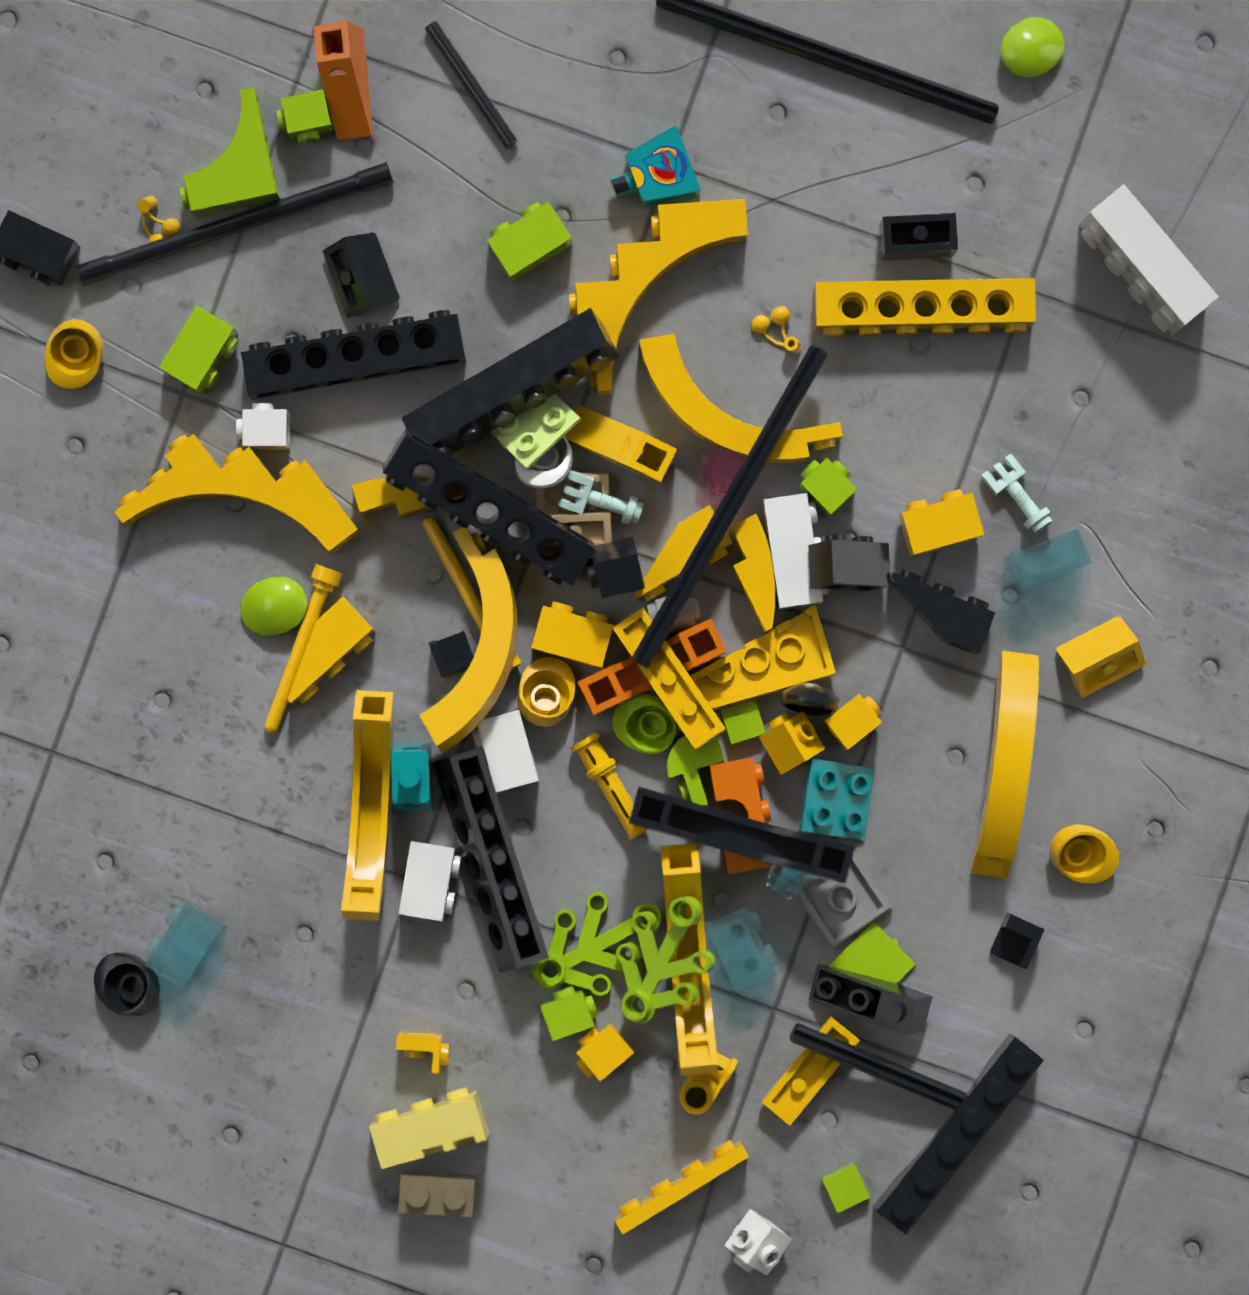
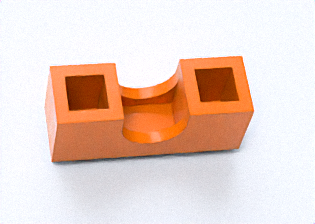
M752 757L708 765L715 801L727 799L738 801L745 808L747 818L764 823L771 822L768 800L761 801L758 786L765 785L761 764L754 765ZM724 851L728 874L773 867L770 863Z

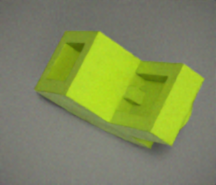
M686 736L680 738L672 747L667 759V776L669 779L681 774L683 775L684 781L678 783L684 800L704 806L708 805L697 769L725 760L717 736L697 750L693 748Z

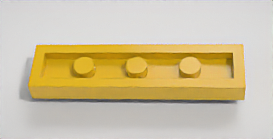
M643 607L613 627V630L632 658L652 622ZM666 640L648 668L636 663L695 750L726 730Z
M731 1140L722 1143L712 1150L714 1157L704 1163H701L699 1159L691 1162L680 1170L683 1176L670 1183L668 1178L664 1179L649 1189L651 1193L649 1197L638 1202L637 1198H634L617 1209L620 1214L615 1217V1223L622 1235L747 1159L749 1155L741 1141L735 1144Z

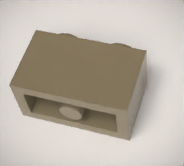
M403 1170L400 1175L398 1213L472 1218L475 1207L477 1175Z

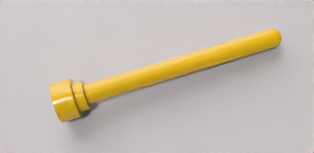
M427 517L423 520V528L481 632L483 621L482 604L436 519ZM516 651L511 671L522 665Z
M318 564L314 566L311 578H314L312 586L315 588L264 725L268 733L273 734L279 729L288 704V695L315 622L320 617L328 592L332 593L334 586H339L343 573Z

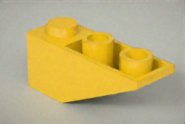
M578 405L575 413L581 420L564 435L568 441L661 486L676 456V448L644 432Z
M710 505L678 523L644 577L645 589L635 592L636 600L642 597L647 602L666 592L663 585L675 578L677 579L714 514ZM727 533L710 560V565L729 555L726 548L731 546L732 541Z
M345 597L338 600L316 620L287 698L290 703L295 704L300 700L302 704H305L319 691L316 686L317 683L325 676L330 680L345 668L346 664L343 660L353 651L357 655L360 654L374 641L370 635L375 630Z

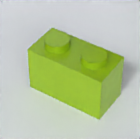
M549 201L543 205H540L539 202L530 205L520 213L521 219L511 225L506 221L490 232L492 237L487 240L488 247L511 283L572 245L571 235Z
M196 305L160 364L159 369L197 393L202 394L205 388L210 390L218 379L220 371L217 370V367L223 357L228 359L235 351L239 342L235 338L238 332L233 326Z

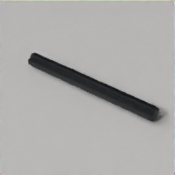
M796 1023L790 1033L789 1039L796 1045L955 1110L966 1095L964 1091L800 1023Z

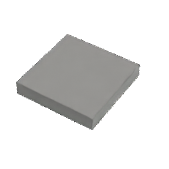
M855 851L846 883L842 884L808 875L791 887L832 949L893 908Z

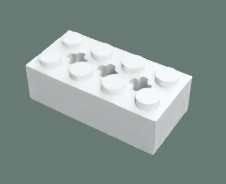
M1124 184L1090 211L1079 226L1083 229L1081 232L1083 239L1091 248L1095 249L1098 247L1106 257L1104 262L1108 269L1115 276L1121 275L1130 285L1127 288L1130 295L1139 304L1145 303L1153 312L1151 315L1153 322L1161 331L1166 332L1168 330L1173 336L1219 297Z

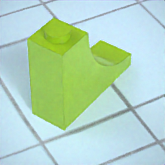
M254 87L240 89V119L235 135L225 151L203 169L183 176L185 187L180 188L184 209H191L195 218L280 199L259 97Z

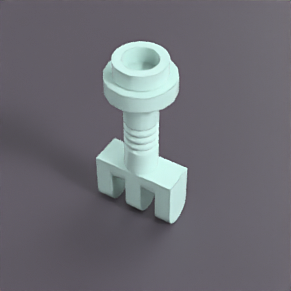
M1009 454L1004 459L1012 471L1008 473L1002 464L998 462L993 466L994 471L1000 477L998 481L988 471L984 472L981 477L995 496L1006 489L1028 518L1023 525L1028 531L1032 529L1037 534L1052 523L1053 520L1049 516L1051 512L1047 507L1039 510L1028 494H1026V491L1018 482L1019 479L1025 476L1026 472L1015 457Z
M570 470L568 479L581 485L576 487L565 484L563 492L576 497V499L572 501L567 498H560L558 506L582 514L586 503L623 515L622 523L629 525L632 522L637 524L643 508V503L638 502L637 497L630 495L628 501H624L591 490L594 477Z

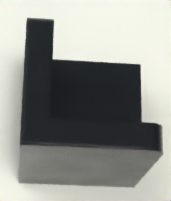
M465 631L438 641L428 642L442 678L467 670L474 658Z
M1006 913L990 948V953L1027 969L1045 929L1013 914Z

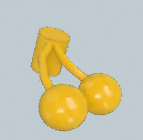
M147 196L140 199L137 203V208L142 213L143 227L146 234L150 237L149 243L177 234L181 229L180 223L176 219L170 218L166 221H161L150 214V211L158 207V200L154 196ZM145 213L154 222L162 224L163 234L155 233L152 235L149 232L145 223Z
M776 307L771 313V320L775 324L781 325L784 343L775 341L766 333L770 328L768 317L759 315L752 320V330L755 333H763L766 339L775 345L785 347L791 354H798L802 349V345L797 338L793 336L787 338L785 323L790 319V311L786 307Z

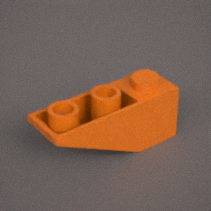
M349 21L313 26L317 66L337 140L345 141L373 137L364 28Z

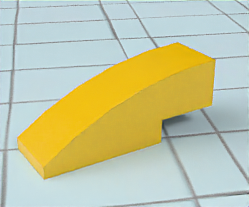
M415 476L420 481L431 479L429 477ZM385 478L372 479L351 485L362 516L395 505L401 518L431 509L417 500L419 494L407 487L404 491H401L390 485ZM451 484L445 490L446 496L453 500L462 498L466 493V489L460 484Z
M756 513L731 525L729 530L744 559L733 565L732 569L765 633L773 627L775 578L767 538Z

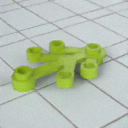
M602 892L591 893L586 901L588 910L577 948L563 955L568 931L574 928L576 916L568 909L558 911L554 918L555 931L549 951L547 952L549 958L533 964L532 974L534 980L541 987L547 989L558 988L565 982L589 989L597 996L606 995L611 989V980L607 975L599 973L591 976L570 968L582 961L623 972L622 964L617 960L616 955L602 950L635 933L632 927L633 917L595 937L601 914L608 907V898ZM601 896L605 902L603 908L599 910L593 909L590 905L591 898ZM652 903L638 905L633 912V916L645 910L651 911L657 919L656 930L662 921L659 908ZM567 913L572 917V924L569 927L559 925L558 918L561 914ZM641 922V925L646 929L648 924ZM640 959L638 963L640 966L639 974L641 975L643 972V962ZM553 963L557 966L558 973L554 977H548L544 974L543 969L546 964ZM597 978H603L607 981L608 985L606 990L599 992L594 989L593 982Z
M680 897L670 904L669 917L673 923L659 951L657 950L653 934L657 926V919L650 911L636 913L632 918V927L638 934L641 949L638 944L628 942L619 945L616 950V957L622 964L628 991L623 997L621 1008L625 1017L634 1023L642 1024L649 1022L656 1015L657 1008L677 1003L688 1005L697 1001L699 989L695 983L687 981L678 984L674 990L655 993L661 980L691 972L697 974L707 973L715 966L714 955L707 950L695 952L690 958L671 962L688 927L695 925L701 919L702 907L694 897ZM687 904L691 907L692 910L691 917H689L685 911ZM642 917H645L648 921L646 929L641 925ZM626 948H629L632 952L631 960L625 955ZM641 950L647 969V975L643 982L636 964L641 958ZM700 956H703L706 960L705 968H702L699 964ZM684 987L690 992L689 999H686L683 995ZM640 998L644 1003V1011L638 1005Z

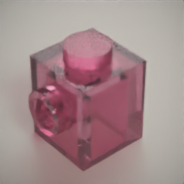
M711 447L710 455L702 454L698 476L705 477L703 486L710 487V494L724 497L748 454Z

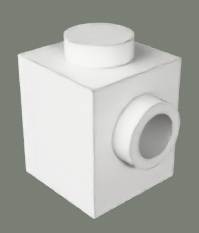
M271 403L252 404V409H243L242 419L236 420L237 441H242V446L245 449L250 447L252 450H290V413L287 409H274V404Z

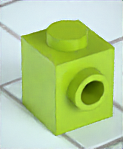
M323 89L280 98L283 109L276 110L281 132H288L291 141L298 140L299 144L312 143L320 139L319 135L334 132Z
M826 458L819 464L815 459L800 473L804 480L798 487L804 493H807V496L812 501H815V504L828 518L857 490L848 480L851 476L850 472L838 460L832 463Z
M573 986L552 993L554 1000L543 1003L540 1006L552 1041L595 1027L593 1018L599 1016L593 996L585 997L583 989L575 992Z

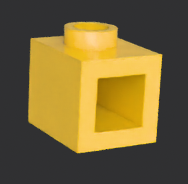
M859 693L825 719L823 723L844 750H848L882 723L878 717L882 711L869 695L863 698Z
M804 711L792 718L789 717L787 712L768 723L771 728L770 731L759 736L781 775L825 750L824 745L815 732L814 726L810 723Z
M610 1022L599 1032L593 1027L578 1040L581 1047L576 1052L580 1057L576 1064L589 1079L595 1075L601 1081L634 1054V1050Z

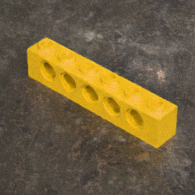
M1035 278L816 282L813 288L814 331H823V336L825 337L844 336L845 331L859 330L860 336L881 335V330H896V335L909 336L918 334V329H932V334L949 335L954 334V329L968 328L969 334L990 333V328H1005V333L1017 334L1027 332V327H1032L1036 323ZM956 299L966 301L970 307V313L967 316L956 315L951 307L952 301ZM991 299L1002 300L1006 306V313L1001 316L992 314L988 308V301ZM886 300L893 302L897 307V315L891 318L884 317L879 312L878 304ZM919 300L929 301L934 308L933 315L929 317L920 316L915 310V303ZM848 301L856 302L861 308V315L857 318H848L842 312V305Z

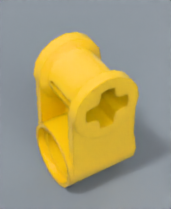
M717 1052L718 1066L721 1067L718 1073L688 1075L678 1093L681 1106L688 1113L694 1115L706 1112L738 1063L736 1058L729 1059ZM692 1087H700L705 1092V1101L699 1107H691L686 1103L685 1095Z

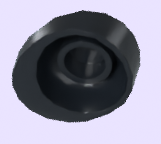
M815 682L799 683L784 690L781 694V704L784 707L798 713L804 711L806 715L820 716L834 713L837 711L840 699L831 690Z
M115 952L108 954L98 963L93 978L95 991L99 999L110 1010L125 1016H141L148 1013L155 1006L159 999L160 984L158 976L147 962L130 953Z

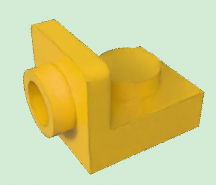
M399 1031L397 1034L396 1050H404V1056L425 1058L426 1052H433L431 1074L439 1075L441 1066H448L449 1044H443V1034Z

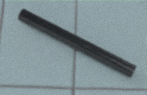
M437 21L429 24L425 31L504 147L509 148L518 141L440 25Z

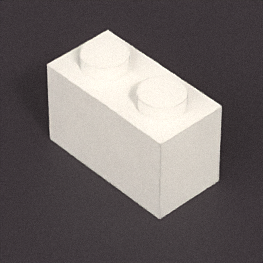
M520 710L484 719L478 724V729L472 731L476 748L482 747V750L485 751L488 762L487 766L496 793L539 781Z
M411 841L398 914L436 921H444L445 914L452 915L455 893L449 892L451 877L458 878L461 865V857L455 856L456 848Z

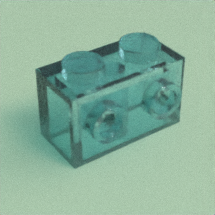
M742 906L705 923L735 992L776 975L773 966L779 964L771 944L763 946L758 932L763 931L764 928L756 910L748 912L747 907Z

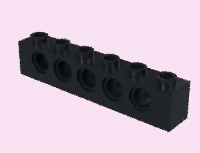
M439 310L429 313V319L414 321L413 316L393 319V325L378 327V323H366L358 325L356 327L357 331L343 334L342 329H333L321 332V338L307 340L306 336L302 335L286 338L285 344L271 347L270 342L249 345V351L241 352L248 396L254 400L466 362L458 315H450V310ZM422 332H430L435 336V343L428 349H420L415 345L417 336ZM393 338L399 342L398 351L390 356L383 355L380 352L381 343L385 339ZM350 345H359L363 348V355L356 362H349L344 359V352ZM316 351H323L327 354L326 364L318 369L311 368L308 365L310 355ZM285 357L290 359L291 368L286 374L277 375L273 373V363L278 358Z
M407 429L404 430L382 466V473L387 475L385 480L390 485L401 491H404L406 487L419 494L417 500L433 510H436L438 506L451 513L448 518L465 529L469 525L482 532L480 537L497 548L500 544L513 550L511 555L516 560L527 566H530L532 562L545 569L542 573L545 577L559 585L563 581L573 585L595 550L592 540ZM425 464L432 467L434 470L433 477L427 481L418 480L413 472L419 465ZM451 484H460L466 489V493L462 498L453 500L446 496L445 490ZM487 502L497 507L496 514L488 519L482 518L477 514L478 507ZM517 521L526 523L529 527L527 533L522 537L510 535L508 529L512 523ZM548 540L556 541L560 545L558 552L551 556H546L539 551L542 543Z
M482 747L434 762L435 773L499 973L516 970L548 959L546 946Z

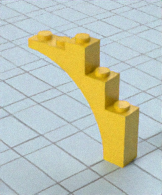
M746 199L658 205V215L651 216L652 238L659 237L660 241L617 244V254L610 255L611 277L619 276V280L575 283L576 293L569 294L570 316L579 315L591 308L603 322L617 350L620 336L632 311L647 290L660 277L679 263L698 253L726 244L747 241ZM614 360L605 369L589 374L590 387L597 386L598 396L612 395Z
M184 434L168 446L170 452L164 456L173 468L169 471L166 468L157 471L147 480L150 484L139 493L133 490L125 495L118 502L121 507L114 511L123 524L130 526L145 515L177 502L210 497L236 498L273 508L289 516L309 530L331 554L361 533L306 460L300 464L297 460L289 463L279 472L282 477L276 481L250 447L245 450L241 447L235 449L224 458L226 464L220 467L194 434L190 437Z

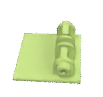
M555 394L549 397L541 406L530 408L516 416L510 424L499 426L490 431V433L508 453L510 452L522 465L529 469L569 432L581 418Z

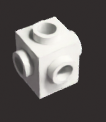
M749 1209L740 1224L735 1227L725 1246L736 1255L733 1261L749 1273L756 1269L768 1275L771 1269L779 1262L781 1255L792 1241V1238L770 1220Z

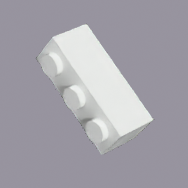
M807 493L763 499L762 508L767 541L773 563L778 610L822 604L823 595H828V590L810 588L808 545L821 542L820 537L814 538L812 523L818 522L815 501L808 502Z

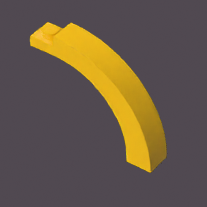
M675 333L639 340L643 364L649 379L669 411L683 426L703 441L729 454L746 459L763 428L733 418L705 397L692 381L683 364ZM841 422L803 429L785 430L767 463L804 462L810 458L808 446L814 445V451L836 447L835 441H840L843 437Z
M463 527L452 533L475 573L482 598L483 621L479 644L466 673L449 694L437 704L419 714L434 743L442 753L464 739L489 713L507 682L517 647V606L509 575L496 549L488 552L479 534L470 535L468 530Z
M1002 650L996 677L995 719L989 774L979 831L971 861V874L1007 879L1011 861L1015 858L1024 814L1034 745L1039 682L1038 655Z
M356 690L353 714L352 806L347 867L341 908L342 919L379 921L381 899H383L390 822L394 692Z
M697 843L660 846L667 932L673 923L669 917V907L675 899L691 896L697 899L702 907L701 919L695 925L688 927L671 962L690 958L693 953L706 950L701 871ZM687 904L685 911L686 914L689 917H691L692 910L691 907ZM700 956L699 964L702 968H705L706 960L703 956ZM691 972L672 977L673 990L678 984L687 981L695 983L699 989V997L696 1002L688 1005L674 1004L681 1076L718 1073L709 972L703 974ZM684 987L683 995L686 999H689L690 992Z

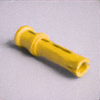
M597 731L571 746L570 749L572 752H577L587 769V778L597 782L610 807L628 834L629 840L648 829L629 824L634 802L614 770L616 768V761L614 758L608 757L599 742L600 735Z

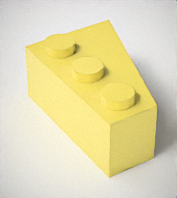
M463 1087L446 1093L447 1100L433 1104L432 1098H427L410 1104L412 1110L398 1114L396 1109H391L376 1114L377 1121L372 1122L369 1125L381 1169L421 1159L426 1155L442 1150L444 1152L456 1149L458 1145L474 1140L476 1143L486 1141L489 1129L477 1090L468 1093L467 1087Z

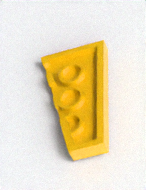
M813 605L804 610L802 614L776 626L774 630L758 639L750 641L743 645L741 649L722 657L690 677L713 711L778 693L802 682H816L836 676V671L816 605Z

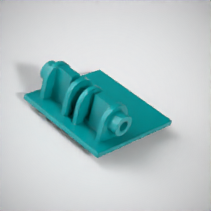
M810 758V765H807V769H809L807 785L803 790L806 792L805 798H802L804 805L802 819L799 820V824H801L800 831L865 841L875 768Z

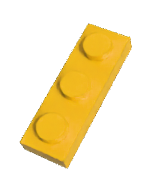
M831 1016L818 1030L853 1046H856L860 1041ZM804 1048L761 1100V1103L790 1126L841 1063Z

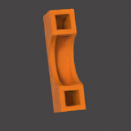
M708 619L666 640L687 672L727 652L712 619ZM632 657L578 681L593 716L653 688Z

